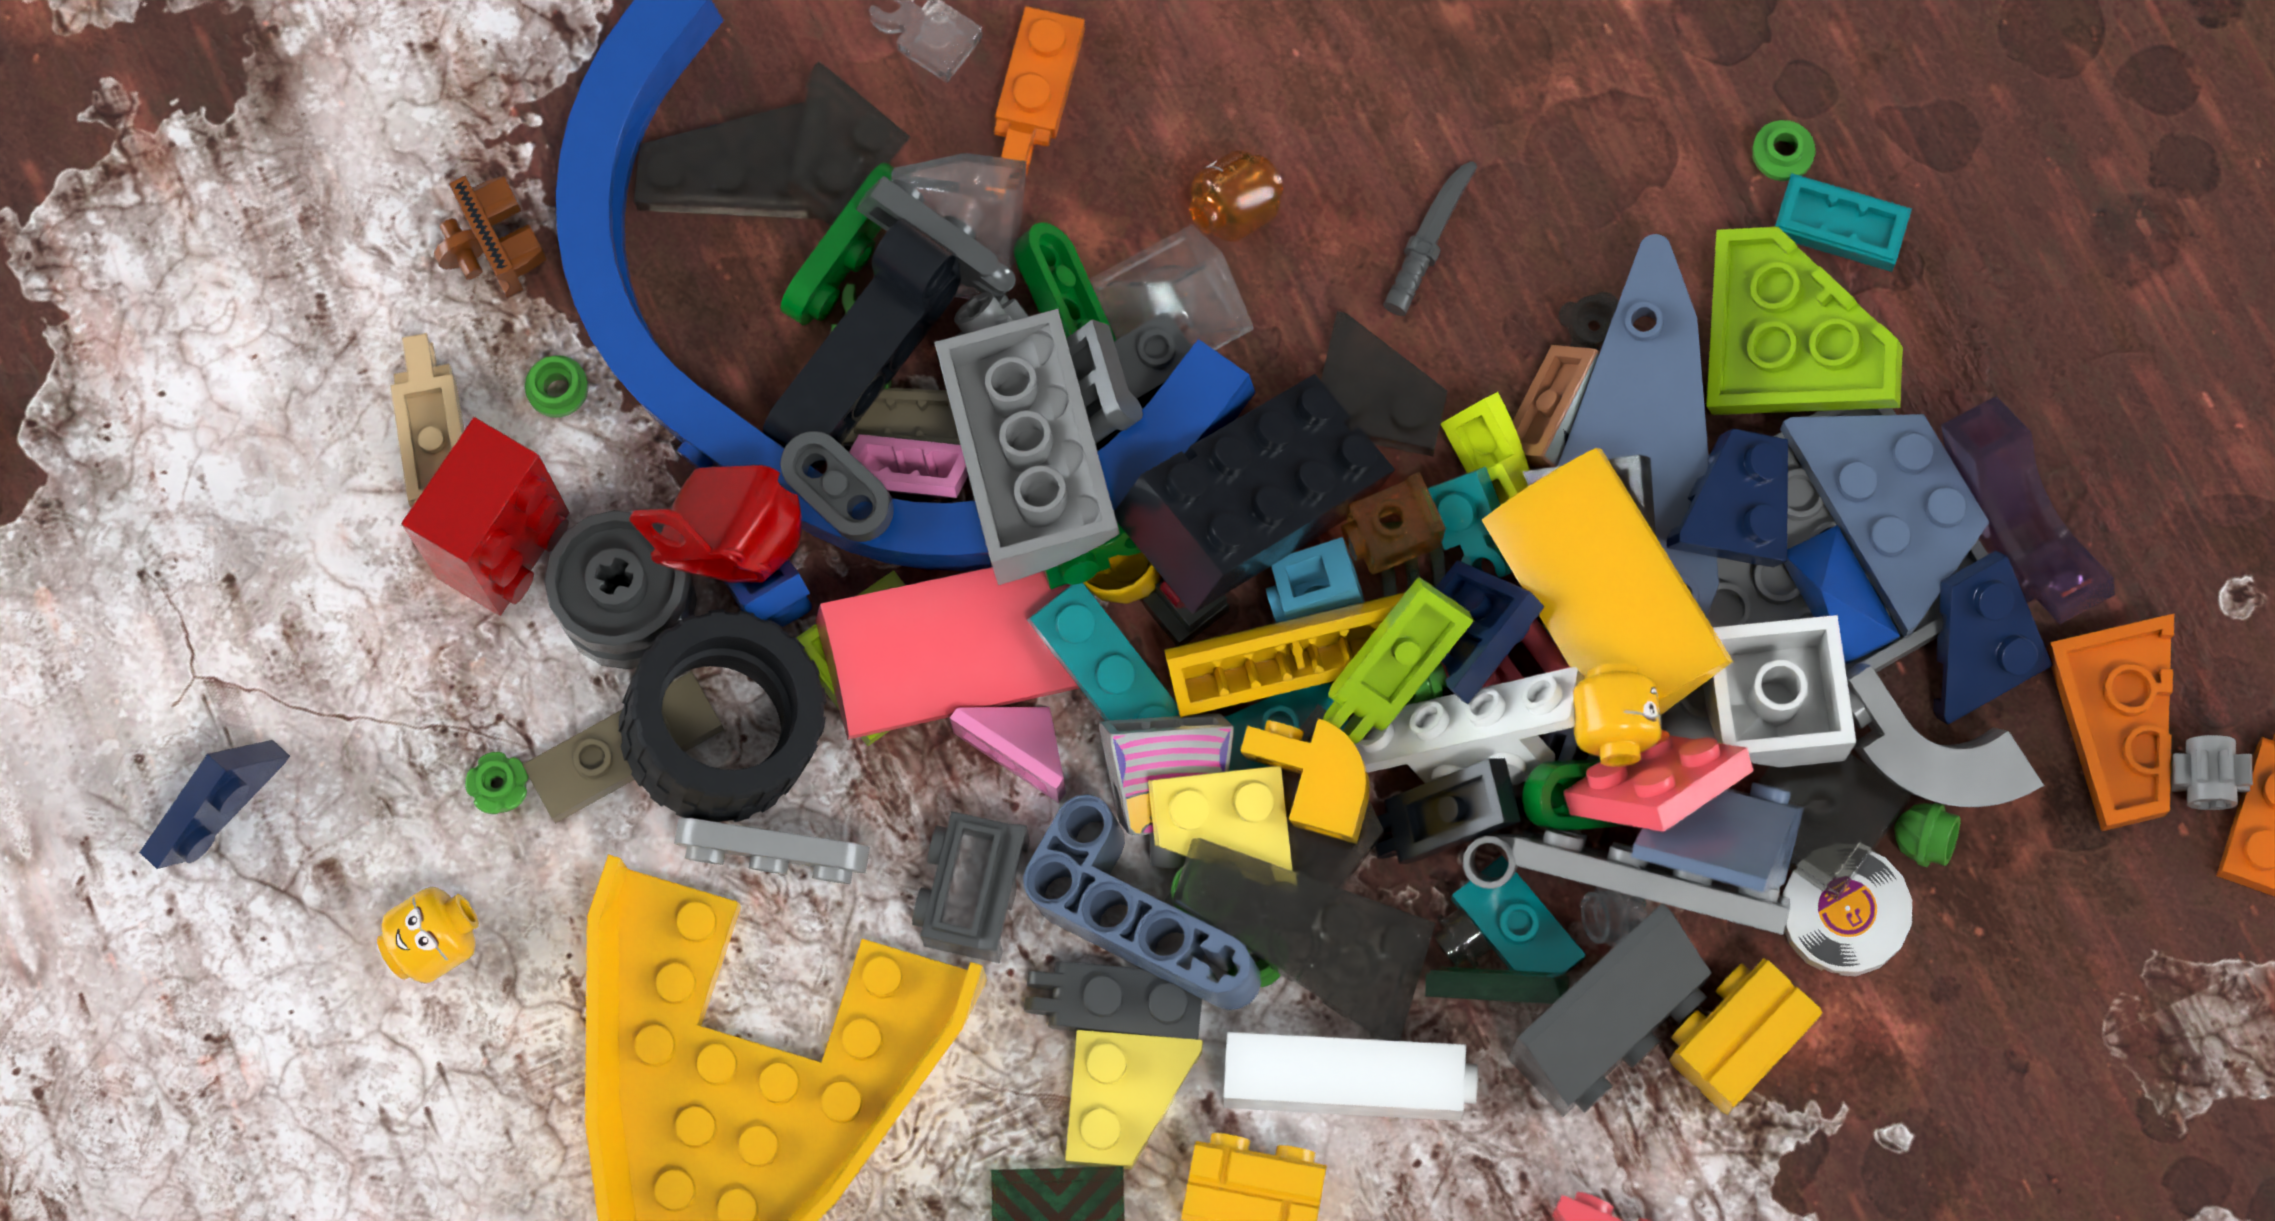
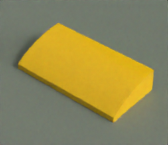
M1594 448L1555 469L1510 498L1482 519L1483 524L1521 587L1530 591L1545 606L1540 612L1539 617L1568 665L1576 667L1583 674L1584 679H1586L1587 671L1596 666L1611 663L1632 664L1638 667L1639 674H1643L1654 681L1658 691L1660 715H1662L1734 662L1602 449Z

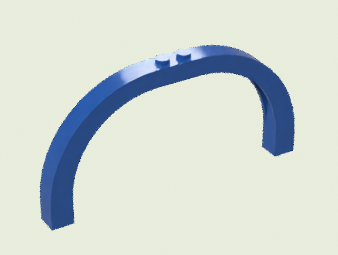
M634 0L602 43L581 83L568 118L560 151L556 186L557 235L563 270L573 302L591 341L611 371L653 419L682 442L677 452L696 468L712 466H768L780 472L779 484L787 491L796 494L786 482L781 472L780 463L784 448L707 393L675 367L654 339L636 299L630 279L625 246L627 192L634 161L645 131L661 101L724 20L712 0ZM1198 339L1158 392L1143 408L1142 419L1127 430L1121 431L1106 446L1097 451L1113 511L1116 510L1141 474L1181 451L1185 454L1191 445L1231 423L1238 417L1256 393L1250 375L1201 340ZM811 466L808 469L807 474L810 478H818L823 475ZM798 495L802 514V529L845 551L887 564L924 570L975 571L992 567L975 501L927 503L892 498L894 514L886 531L873 540L856 542L846 539ZM861 502L857 504L852 511V518L862 520L868 517L872 511V503Z

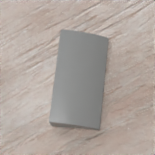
M1058 309L934 342L990 561L998 585L1022 579L1065 563L1091 551L1120 534Z

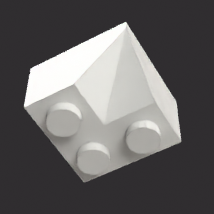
M1838 616L1712 627L1734 661L1703 684L1706 711L1717 743L1747 747L1751 763L1774 767L1845 761L1856 744Z

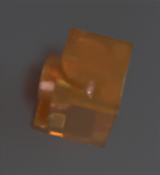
M1420 472L1408 476L1407 481L1349 504L1346 516L1347 523L1341 525L1342 535L1351 556L1355 561L1364 558L1371 575L1442 547L1446 530ZM1396 513L1400 516L1403 524L1397 529H1387L1381 525L1379 519Z

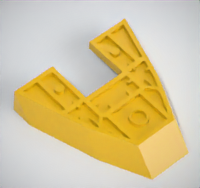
M608 854L587 914L585 1129L598 1221H819L840 1199L963 1029L987 982L983 965L970 962L968 970L861 939L822 1062L702 1027L741 910L739 902L630 870L621 858Z

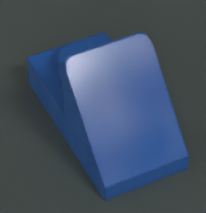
M789 559L764 582L730 583L723 581L741 611L754 613V616L766 621L771 620L782 626V628L807 614L812 609L811 602L807 597L810 592Z

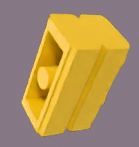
M1764 958L1752 971L1741 963L1716 989L1715 992L1724 999L1707 1018L1697 1009L1671 1037L1679 1045L1678 1049L1669 1059L1671 1065L1693 1086L1699 1088L1700 1092L1726 1115L1739 1104L1823 1014L1821 1009L1807 995L1792 985L1791 981L1781 971Z
M1212 1133L1210 1143L1195 1141L1181 1221H1317L1327 1165L1314 1163L1316 1153L1308 1149L1277 1145L1275 1155L1249 1151L1250 1140L1224 1133Z

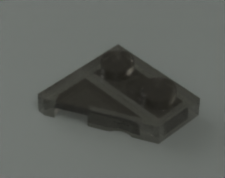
M818 61L807 77L806 88L808 89L803 114L798 121L794 140L796 148L794 157L789 165L785 189L831 227L869 174L883 162L890 164L905 147L910 136Z

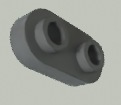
M810 431L796 436L787 444L782 453L780 463L784 479L792 490L839 534L852 541L865 542L879 537L886 531L894 514V504L891 495L880 480L833 437L823 432ZM819 460L827 462V470L822 476L818 478L808 477V469L812 463ZM861 502L872 503V511L868 517L862 520L852 518V511L857 504Z

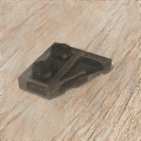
M1337 311L1321 381L1351 416L1345 425L1350 431L1360 427L1375 445L1433 457L1448 391L1347 313Z

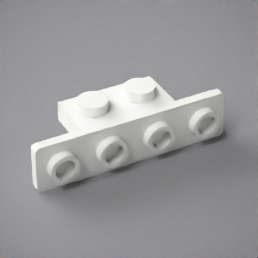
M1570 667L1483 687L1469 704L1462 702L1453 694L1405 705L1385 730L1379 731L1372 727L1365 737L1354 745L1365 763L1367 772L1408 764L1425 783L1488 758H1506L1512 786L1518 785L1527 780L1529 774L1536 766L1544 762L1554 761L1555 753L1538 735L1575 726L1573 689L1579 682L1584 680V676L1576 667Z

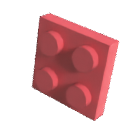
M1662 730L1661 738L1652 748L1640 753L1641 759L1639 762L1620 767L1605 766L1599 762L1586 771V777L1563 792L1570 815L1664 832L1753 772V767L1747 747L1717 743L1716 739L1709 737L1690 739L1671 736L1669 732Z

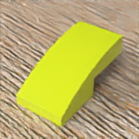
M1498 392L1440 423L1466 473L1486 466L1501 505L1533 484L1519 436Z

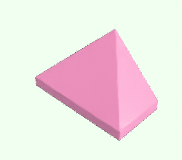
M859 434L849 451L853 457L880 480L888 492L927 498H957L968 477L961 445Z
M1050 707L956 708L950 717L955 735L1057 803L1062 800L1066 790Z

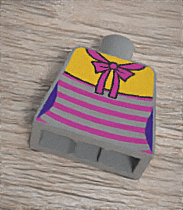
M1220 713L1190 715L1182 718L1180 716L1099 721L1100 735L1119 823L1130 835L1150 834V864L1152 866L1160 868L1184 866L1189 862V857L1155 846L1148 780L1228 771L1233 742V726Z

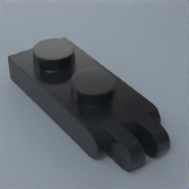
M1506 758L1485 759L1384 800L1387 813L1368 820L1371 834L1391 831L1393 837L1374 845L1377 859L1397 856L1399 864H1408L1425 859L1521 822Z

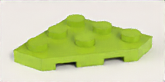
M1778 226L1716 230L1706 405L1712 415L1900 408L1903 347L1887 328L1867 313L1856 302L1854 297L1821 266H1817Z

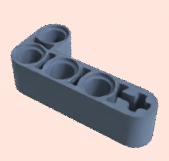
M1087 794L1075 796L1066 801L1057 812L1029 861L1023 876L1024 889L1042 916L1051 923L1169 983H1174L1183 990L1219 1008L1235 1010L1250 1004L1258 995L1261 986V974L1245 945L1235 937L1111 876L1110 873L1120 858L1125 845L1124 832L1108 805L1099 797ZM1098 821L1104 823L1103 831L1097 839L1087 843L1077 842L1078 833L1083 826L1090 822ZM1061 877L1072 878L1071 887L1065 895L1058 899L1045 898L1047 887L1052 881ZM1114 905L1128 906L1127 915L1120 924L1107 928L1100 926L1102 915L1108 908ZM1170 933L1184 934L1183 945L1177 952L1168 956L1156 954L1157 944L1164 936ZM1204 956H1207L1211 964L1226 971H1230L1236 965L1239 972L1235 977L1223 975L1218 981L1211 968L1203 962Z

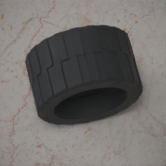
M724 609L709 610L707 614L699 616L693 614L681 619L679 624L671 629L667 628L656 637L650 650L647 649L622 701L624 707L619 716L618 732H621L622 744L620 747L624 761H628L632 770L631 775L639 787L643 786L651 795L650 798L661 807L664 805L675 811V815L683 818H694L719 823L730 820L738 822L749 819L751 815L757 812H765L774 806L783 794L786 795L794 786L818 747L817 741L824 731L826 696L825 688L821 686L818 677L820 672L814 660H810L803 650L805 647L795 636L792 638L781 629L782 626L771 620L766 621L754 616V613L745 611L725 612ZM709 666L729 668L753 679L771 698L779 716L781 732L774 751L758 765L735 770L714 768L690 757L673 740L663 719V698L671 682L678 675L686 671Z

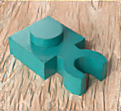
M1486 466L1422 490L1444 550L1461 545L1464 553L1461 562L1482 570V558H1487L1493 563L1498 578L1512 573L1511 568L1482 522L1484 517L1501 505Z

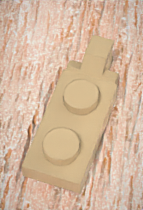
M427 333L402 338L407 372L394 374V384L390 385L407 499L411 508L464 432L457 381L452 374L450 364L437 366L434 344L429 342Z

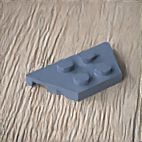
M1924 414L1791 417L1783 421L1780 428L1785 439H1788V444L1835 523L1840 528L1903 637L1912 634L1940 594L1941 581L1955 573L1989 524L1981 507Z

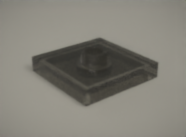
M1850 753L1845 761L1789 767L1770 766L1758 782L1759 784L1791 792L1788 804L1804 808L1788 869L1794 871L1835 900L1839 899L1910 802L1912 794L1895 785Z

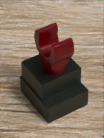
M1164 579L1157 583L1155 591L1143 600L1145 609L1177 647L1186 645L1229 611L1227 597L1223 595L1192 614Z

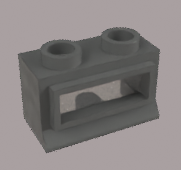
M951 811L947 827L936 825L928 853V863L938 865L932 890L920 888L912 918L913 926L922 927L920 937L924 947L1000 964L1003 952L1000 939L1007 910H1012L1016 896L1017 884L1015 877L1022 851L1027 852L1030 841L1026 825L1007 824Z

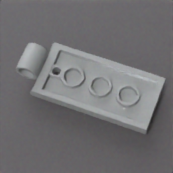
M1549 828L1545 829L1544 835L1526 830L1523 831V835L1490 833L1473 841L1467 847L1463 856V867L1466 876L1473 884L1482 888L1493 889L1504 885L1516 873L1518 867L1521 866L1782 935L1784 934L1790 910V899L1779 896L1780 886L1766 892H1760L1632 858L1634 846L1619 842H1613L1609 852L1585 846L1588 835L1574 830ZM1495 843L1505 850L1509 859V867L1505 875L1497 878L1488 877L1479 871L1475 863V852L1479 845Z

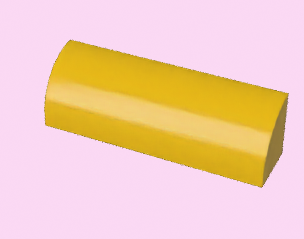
M1405 593L1165 649L1164 652L1180 718L1335 681Z

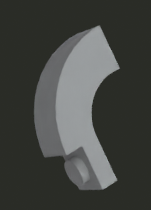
M1857 663L1846 670L1853 722L1860 729L1869 725L1872 730L1857 740L1853 749L1875 773L1887 782L1921 798L1959 807L1998 805L2021 798L2044 786L2009 731L1993 727L1981 736L1965 743L1955 745L1935 744L1924 738L1911 726L1871 665Z

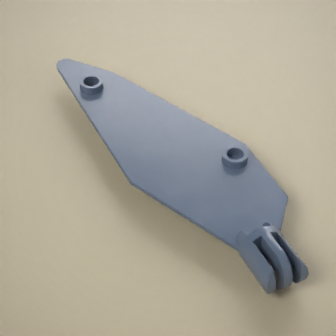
M1652 234L1645 237L1639 246L1557 468L1594 448L1602 449L1707 618L1719 587L1717 557L1666 548L1667 537L1671 529L1680 526L1692 503L1687 498L1695 482L1706 473L1708 468L1709 455L1698 321L1670 242L1662 235ZM1647 316L1653 318L1656 321V325L1649 331L1642 332L1633 326L1634 322L1640 317ZM1543 623V628L1546 630V632H1547V633L1549 634V636L1551 637L1550 633L1548 632L1547 628L1545 627V625H1544V623ZM1574 727L1543 735L1542 740L1553 752L1558 742L1564 744L1558 761L1580 759L1582 750L1576 743ZM1588 754L1587 759H1600V756Z

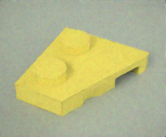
M1281 766L1148 780L1155 846L1213 867H1218L1226 872L1265 885L1279 892H1295Z
M1077 1030L1066 1164L1132 1170L1148 1144V1139L1159 1121H1162L1173 1103L1182 1083L1193 1065L1201 1057L1203 1040Z

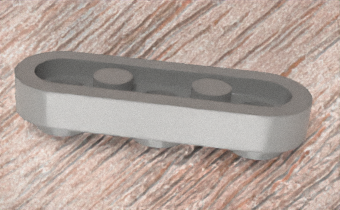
M678 818L674 841L676 845L687 847L685 859L723 865L725 853L750 857L749 869L776 874H787L789 863L814 867L812 878L843 884H851L852 873H866L870 850L868 846L850 842L691 818Z

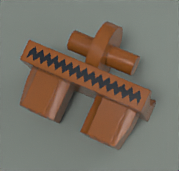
M466 175L450 182L449 185L471 229L462 231L456 219L446 220L440 225V230L445 240L434 250V257L439 267L449 270L460 268L465 278L471 280L480 276L483 272L477 259L484 253L507 298L524 290L518 277L528 273L547 259L529 224L499 239L492 228L493 225L521 212V208L505 177L501 176L471 187Z

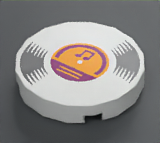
M1834 845L1812 853L1793 870L1782 893V897L1790 899V910L1784 930L1787 941L1807 964L1821 971L1824 969L1831 973H1840L1839 975L1858 976L1879 969L1901 949L1912 925V898L1903 876L1885 857L1862 846Z

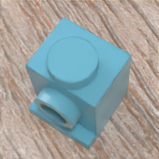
M1343 537L1291 553L1271 566L1276 585L1266 588V593L1276 623L1365 602L1356 569Z

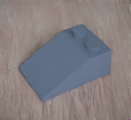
M1752 782L1750 794L1728 788L1664 832L1642 828L1634 843L1631 857L1752 890L1766 892L1785 884L1804 808L1788 804L1791 792L1776 787Z

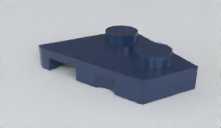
M1457 560L1435 588L1467 609L1474 621L1441 662L1446 666L1449 677L1445 679L1447 687L1462 702L1469 704L1514 645L1525 637L1530 625L1545 606L1530 591Z

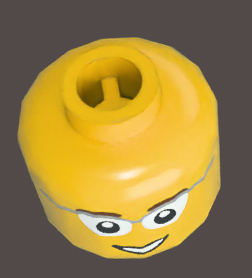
M1611 663L1593 667L1587 671L1586 679L1579 682L1573 689L1575 711L1574 736L1576 743L1582 751L1600 756L1601 764L1611 767L1635 764L1641 759L1640 753L1652 748L1661 738L1662 730L1658 691L1651 678L1639 674L1638 667L1626 663Z
M431 886L414 894L383 915L381 924L382 934L377 937V944L384 961L400 979L406 980L410 977L419 983L428 984L474 955L476 943L473 930L479 927V921L472 906L462 895L456 894L451 897L445 891Z

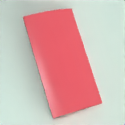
M993 567L821 603L815 622L847 740L949 718L956 708L998 707L1080 689L1027 621L1028 618L1070 585L1065 584L1050 589L1043 571L998 585Z

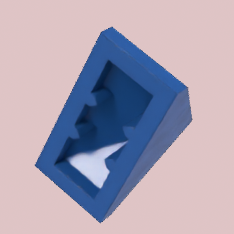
M1838 525L1787 549V562L1784 565L1813 617L1838 616L1845 665L1900 637L1899 632Z

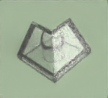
M1192 224L1089 279L1116 339L1121 338L1162 312H1167L1171 315L1191 346L1199 339L1216 350L1253 330L1252 321L1223 253Z

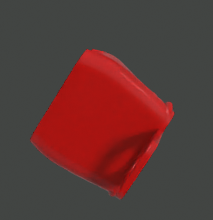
M763 465L697 468L683 484L671 510H634L629 518L634 527L655 548L651 552L653 562L682 572L730 583L764 582L795 552L799 546L802 533V514L798 495L787 491L779 484L780 472ZM652 523L664 524L661 534L653 528Z

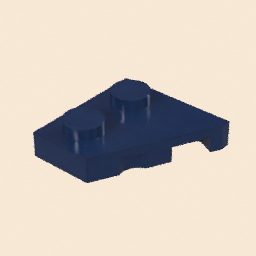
M1731 429L1721 434L1708 457L1707 471L1695 482L1687 498L1692 503L1680 526L1671 529L1667 537L1666 548L1774 568L1787 562L1788 439Z
M1994 551L1941 581L1939 611L1943 617V627L1938 635L1936 661L1943 664L1941 698L1934 699L1933 711L1937 719L1949 725L2053 665L2007 555Z
M273 740L208 753L139 853L156 869L183 862L188 864L195 862L208 851L215 840V836L287 762L290 755Z

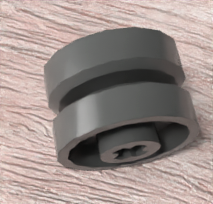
M613 510L587 516L564 532L549 555L544 583L549 607L578 652L601 666L632 669L637 668L647 649L650 650L656 637L667 628L671 629L679 624L681 619L694 614L697 597L692 574L653 562L651 552L655 548L630 522L629 518L632 513ZM652 523L653 528L661 534L663 526L658 523Z

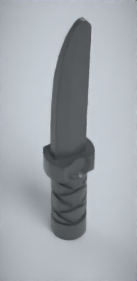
M1471 161L1462 165L1450 176L1432 203L1416 236L1409 238L1404 249L1406 258L1401 266L1402 270H1399L1395 284L1392 285L1383 304L1384 308L1398 316L1406 315L1414 299L1415 291L1418 290L1422 282V276L1425 275L1429 266L1435 265L1441 253L1437 243L1465 188L1476 172L1477 164Z

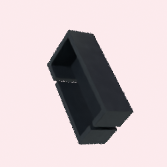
M1313 374L1194 443L1185 454L1181 451L1141 474L1118 505L1114 514L1117 523L1190 612L1194 614L1364 509L1395 471V468L1360 427L1352 431L1348 429L1345 424L1351 416L1316 374Z

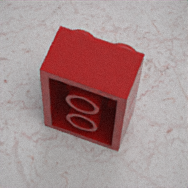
M473 417L401 525L438 580L501 616L509 603L517 604L529 590L534 578V572L531 570L545 550L551 552L564 532L567 531L569 520L566 518L570 512L539 454Z

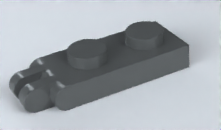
M883 176L868 189L858 204L857 211L886 231L898 220L904 218L955 252L958 257L961 283L963 285L974 287L981 293L991 292L995 298L1001 297L1014 287L1016 278L1013 271L999 262L997 256L992 251L975 240L976 233L960 219L949 215L942 217L923 204L925 201L923 195L912 185L899 179L890 181Z
M1057 961L1054 973L1028 972L1027 986L1036 989L1052 990L1051 999L1026 997L1024 1012L1049 1016V1028L1073 1032L1085 1030L1198 1039L1202 999L1144 969Z

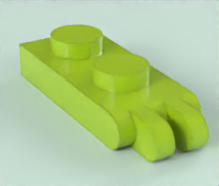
M1418 577L1333 682L1328 696L1334 702L1327 709L1323 720L1340 728L1350 715L1354 713L1343 731L1354 744L1359 743L1372 727L1379 731L1385 730L1473 623L1474 620L1470 612Z

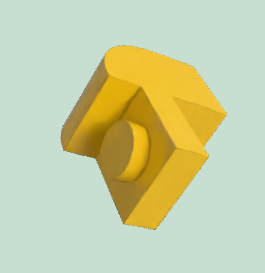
M1319 718L1311 743L1302 741L1303 730L1283 723L1266 721L1264 730L1247 726L1240 750L1247 760L1269 766H1281L1283 770L1301 774L1289 817L1293 826L1357 844L1368 806L1370 782L1365 763L1352 740L1341 729Z

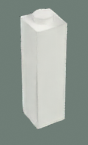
M1227 1032L1224 1108L1460 1121L1464 1112V1103L1476 1104L1477 1064L1465 1063L1466 1045Z

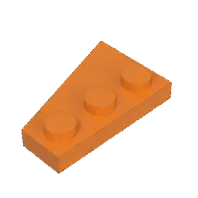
M2175 613L2053 641L2046 648L2053 665L2051 669L2101 831L2161 818L2170 811L2172 735L2169 734L2170 695L2173 693V669H2170L2171 638L2174 636Z

